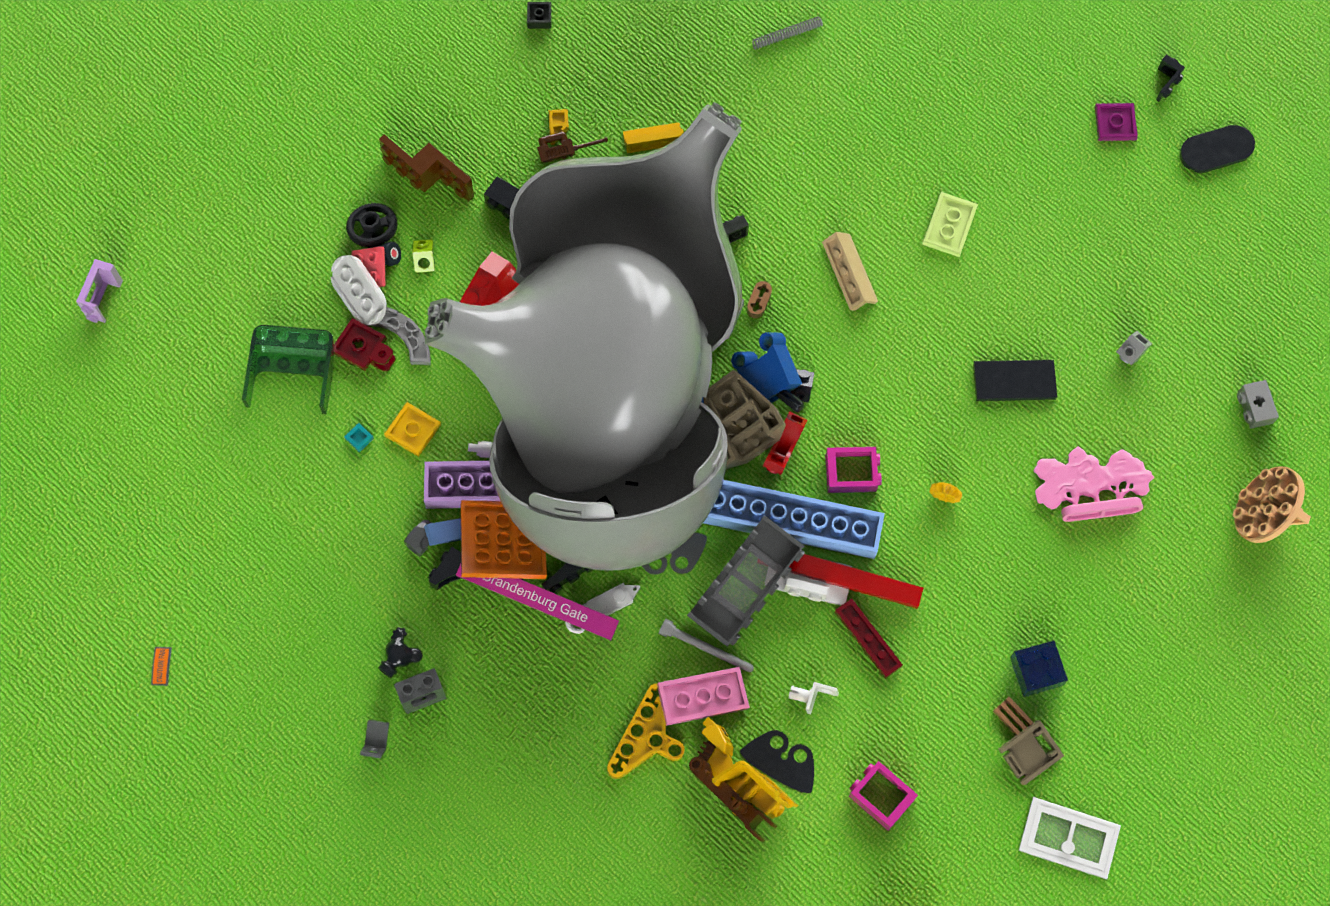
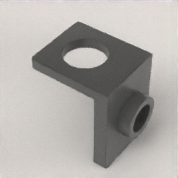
M368 720L365 745L360 751V755L375 758L383 756L387 747L389 723Z

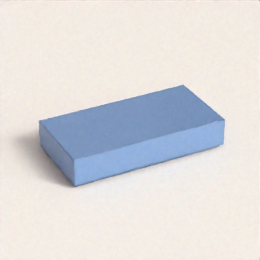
M461 518L430 523L424 526L430 546L461 540Z

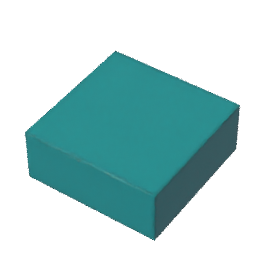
M360 423L344 436L345 440L358 452L362 451L374 439Z

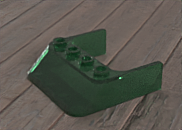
M273 325L257 326L252 333L242 395L245 407L250 408L254 381L259 373H290L323 377L319 407L322 414H327L334 369V339L332 334L327 330Z

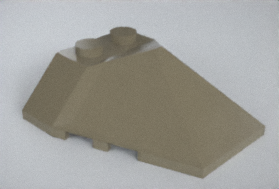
M732 370L709 387L706 398L703 397L704 404L717 415L726 431L728 444L726 469L750 462L780 440L786 424L778 409L736 370Z

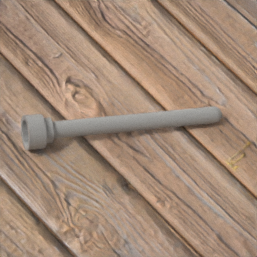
M665 619L661 626L659 634L664 637L674 636L747 672H752L754 669L752 664L677 629L673 622Z

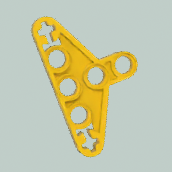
M658 683L648 688L608 763V774L614 779L624 777L656 753L672 761H678L684 755L683 744L666 734V722L660 696L654 702V704H659L657 708L650 703L653 698L652 690L657 691ZM644 707H650L653 710V715L645 718L641 715V710ZM635 725L641 726L643 729L642 735L638 737L632 735L631 728ZM652 736H660L662 743L659 746L651 745L650 738ZM630 744L633 747V752L630 755H624L621 752L623 745ZM672 745L680 747L681 753L678 756L670 755L669 748ZM617 755L624 760H629L627 764L624 761L621 763L622 772L613 773L611 766L618 764L619 758H616Z

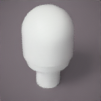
M478 441V444L469 443L468 451L477 452L479 457L490 458V450L493 443L488 441Z

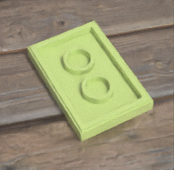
M941 192L922 245L960 257L978 204Z

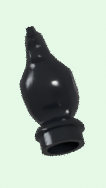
M398 627L396 630H393L391 641L385 649L387 661H381V665L378 667L389 678L397 674V667H405L412 662L418 663L423 658V653L420 649L409 648L404 644V638L407 636L405 628Z

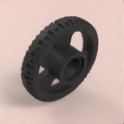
M368 203L350 214L346 223V230L349 238L357 245L368 248L378 247L385 242L387 243L394 236L398 225L397 218L388 206L379 203ZM376 212L384 213L386 216L380 218ZM356 221H360L364 231L360 236L354 232ZM383 227H388V229L386 230V232L383 233V231H384Z

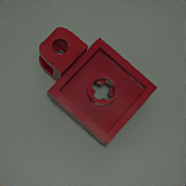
M354 318L350 320L331 348L333 354L366 371L370 363L379 370L389 371L396 361L393 350L384 344L387 337ZM363 341V346L356 348L354 343Z

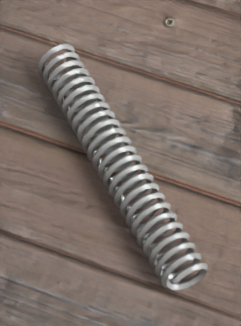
M819 16L814 17V19H808L803 21V23L800 22L753 39V47L755 50L759 49V46L762 48V46L770 45V42L773 44V42L776 43V41L784 40V38L787 39V37L795 36V34H801L806 32V30L809 31V29L817 28V26H823V22Z

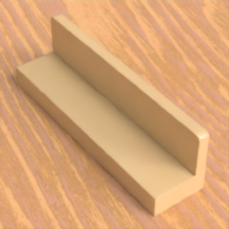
M835 232L822 241L849 309L855 311L866 303H877V297L851 235Z

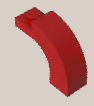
M790 411L784 421L786 426L780 440L772 446L763 464V467L773 474L778 473L782 475L807 423V419Z

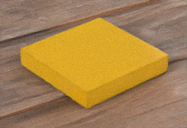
M407 402L384 435L419 457L441 426V422Z

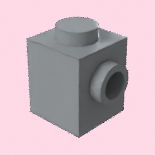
M1136 331L1129 336L1116 352L1120 355L1119 357L1123 362L1132 365L1140 359L1152 343Z

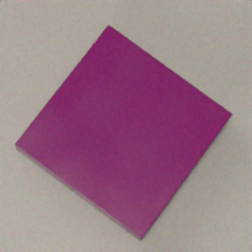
M1102 103L1095 105L1098 141L1137 140L1134 103Z

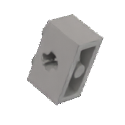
M1266 380L1245 384L1240 388L1237 393V399L1243 406L1244 420L1249 424L1250 429L1273 424L1279 418Z

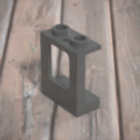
M435 668L394 684L406 714L447 699Z

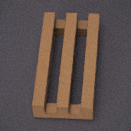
M1008 697L993 712L1016 736L1020 731L1000 711L1001 709L1022 730L1027 727L1010 710L1007 704L1028 726L1034 722Z

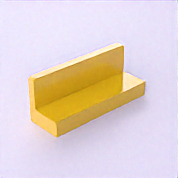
M680 123L624 131L623 137L626 152L628 154L662 148L679 138L684 132L680 127Z

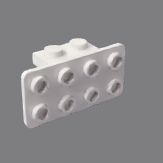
M768 567L765 586L776 574V571ZM789 573L785 579L780 577L776 583L779 585L777 590L787 592L792 596H803L812 601H823L839 606L846 603L849 591L846 588Z

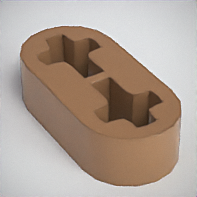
M758 282L753 289L747 305V313L752 318H760L766 310L772 292V287L768 282ZM765 288L766 292H764L762 298L759 297L760 290ZM757 302L760 303L759 309L754 312L753 307H755Z

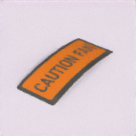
M155 647L151 685L168 686L172 647Z

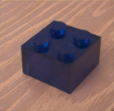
M1055 641L1014 651L1010 657L1023 697L1062 687L1068 681Z

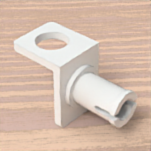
M814 682L810 691L791 686L790 690L792 692H789V699L805 702L807 714L811 715L818 691L833 696H838L839 692L837 688Z

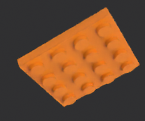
M461 500V577L546 579V552L531 542L519 530L501 502Z

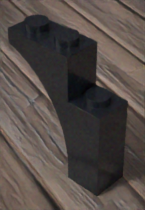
M451 547L449 552L445 551L443 553L440 565L429 574L430 586L436 590L450 582L462 579L456 576L461 564V552Z

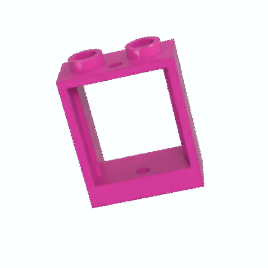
M876 447L827 448L825 453L827 493L877 491L878 486L882 484L881 473H878L877 466H880V454L876 453ZM870 456L871 481L837 482L836 457Z
M878 761L875 765L871 763L863 773L866 776L861 781L857 779L849 788L852 791L849 797L889 831L917 798L918 794ZM877 771L906 795L888 818L859 793Z

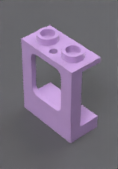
M94 259L76 302L81 311L86 316V319L91 322H106L98 306L108 284L120 288L123 282L113 264ZM94 282L96 285L90 302H86L85 300Z

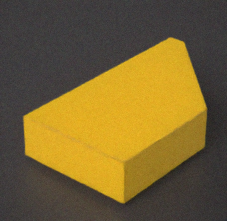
M568 109L548 110L550 135L559 132L566 133L569 130Z

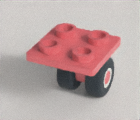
M387 242L378 247L353 250L352 256L361 260L379 287H385V265H397L401 260V250L395 242Z

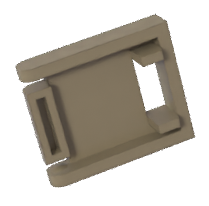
M1041 720L1032 723L998 749L1000 753L1008 750L1003 755V758L1017 778L1025 776L1019 781L1021 785L1027 784L1064 757ZM1042 735L1051 750L1045 753L1035 737Z

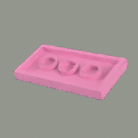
M740 667L659 682L657 684L666 726L748 710L750 708Z

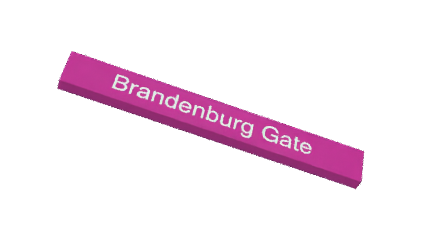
M461 564L456 573V576L610 641L619 623V620L521 579L461 577Z

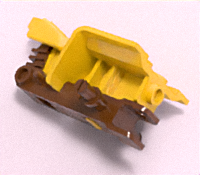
M707 717L703 722L706 727L702 730V734L709 741L703 742L706 748L700 747L704 750L703 753L697 752L699 756L691 759L689 768L744 823L745 828L754 837L764 842L765 839L755 830L763 819L776 829L777 825L771 819L779 817L784 812L785 807L787 809L793 806L797 808L798 805L769 777L760 773L747 762L738 761L733 764L731 757L734 747L726 730Z

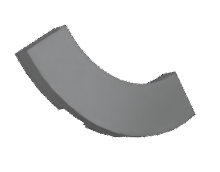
M386 307L383 319L378 324L373 325V327L385 328L397 334L409 350L411 365H431L429 346L425 344V337L417 324L397 310Z

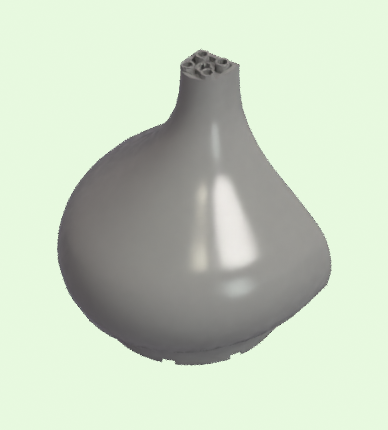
M713 102L712 105H706L701 110L690 127L679 138L657 150L626 157L567 159L550 164L537 172L520 188L510 208L509 229L518 262L516 273L512 279L520 284L550 256L585 244L614 243L644 250L668 266L684 285L694 302L698 316L706 326L709 334L707 342L711 345L713 352L730 334L737 320L742 302V282L728 236L722 223L718 204V182L721 166L730 147L742 130L740 127L742 121L734 115H727L723 112L724 108Z
M585 244L556 253L539 265L512 292L491 305H470L442 298L430 302L428 308L425 344L458 358L476 374L498 407L527 470L542 485L559 493H578L598 488L624 477L639 466L651 464L666 457V453L670 449H676L694 426L701 412V409L698 408L702 397L706 398L712 371L711 345L707 342L709 334L704 322L698 316L694 302L684 285L663 262L644 250L623 244Z

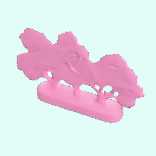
M1078 446L1068 454L1069 462L1066 465L1058 462L1056 459H1040L1034 469L1038 477L1045 480V483L1035 490L1037 503H1043L1050 509L1057 508L1066 500L1073 504L1061 510L1062 519L1065 522L1137 513L1143 509L1142 500L1138 497H1123L1129 491L1140 496L1147 495L1150 491L1149 482L1154 479L1152 472L1145 469L1142 461L1134 458L1123 449L1113 454L1106 466L1099 465L1096 457L1087 455ZM1125 481L1127 483L1125 490L1121 489L1122 492H1119L1120 483ZM1130 484L1134 486L1132 489H1129ZM1111 485L1115 486L1116 490H1113L1111 488ZM1102 490H1110L1116 494V499L1100 501L1098 494ZM1070 492L1072 498H1069L1066 493ZM1081 495L1092 497L1095 501L1078 504Z

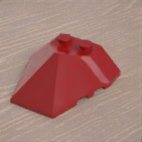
M491 252L478 268L459 302L478 306L491 305L498 302L519 285V283L512 279L516 273V268L508 260Z

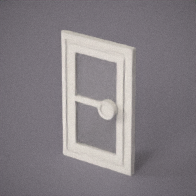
M1033 797L1018 851L1107 879L1121 825Z

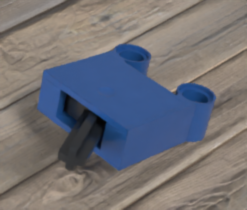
M779 332L763 333L760 336L759 344L767 353L759 359L751 351L733 354L731 359L732 366L768 401L774 403L780 399L797 413L803 410L804 403L791 393L802 382L786 347L784 334Z

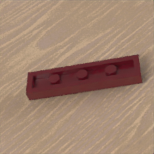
M852 598L835 610L836 615L885 679L903 666Z

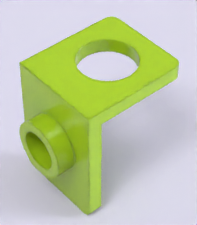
M433 240L413 241L412 253L415 272L434 271ZM421 258H427L430 264L427 267H421L418 261Z

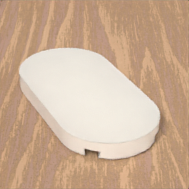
M352 255L338 257L331 268V271H333L331 283L357 321L365 325L378 324L383 319L387 307L383 292L359 258Z

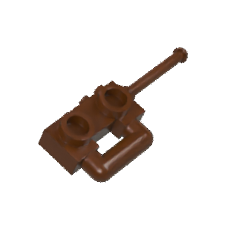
M559 132L540 137L538 140L540 147H537L541 164L561 158L566 159L569 156L573 157L578 149L603 142L607 143L608 138L604 137L592 142L573 145L571 138L568 139L565 132ZM560 140L561 145L548 148V143Z

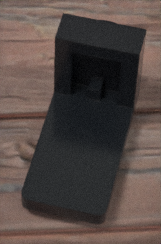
M1167 54L1162 59L1158 70L1171 79L1159 92L1156 99L1158 102L1163 97L1167 98L1173 91L1172 86L1174 84L1178 85L1184 78L1182 73L1185 67Z

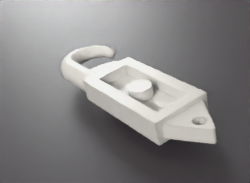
M622 583L587 601L583 606L608 616L632 604L640 586L624 585ZM565 622L570 632L577 634L584 632V629H577L572 624Z

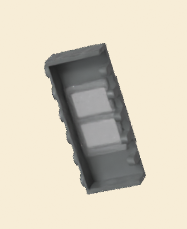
M764 515L687 616L724 645H734L740 638L738 634L742 627L747 629L753 621V618L750 616L755 610L760 612L767 603L764 601L767 594L769 593L772 596L779 585L776 583L780 577L785 579L792 570L789 567L794 560L798 562L805 553L802 551L804 545Z

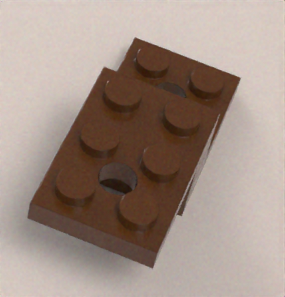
M385 134L379 138L384 162L389 166L393 165L401 177H407L415 189H420L425 193L441 179L446 186L450 185L453 187L455 193L460 198L464 197L470 201L474 197L472 179L430 143L412 158Z

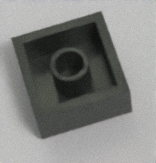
M527 2L528 29H551V2Z
M744 215L736 216L733 220L723 223L730 243L748 235L749 224Z

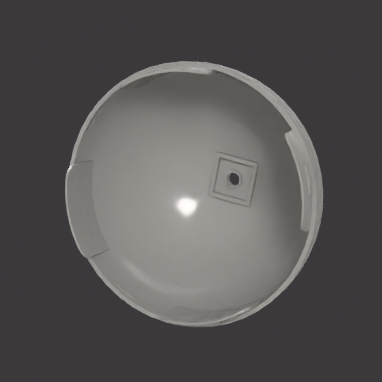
M701 402L698 408L701 409V412L691 431L676 449H670L666 453L667 456L663 459L639 466L624 477L598 488L578 493H559L545 487L530 474L502 418L496 429L490 450V470L499 499L509 517L519 530L541 550L561 561L578 567L602 571L625 570L649 564L670 554L693 536L706 520L717 501L724 481L728 452L726 431L717 415ZM625 481L638 482L639 484L638 486L625 485ZM606 495L611 504L596 501Z

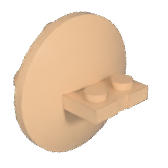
M1283 466L1262 470L1238 495L1239 500L1236 509L1233 511L1235 528L1239 535L1249 542L1263 543L1276 538L1290 525L1309 524L1311 516L1306 514L1301 508L1305 494L1304 482L1301 476L1291 468Z

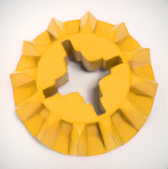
M939 482L932 484L929 492L934 498H938L939 501L957 503L962 498V492L951 484Z

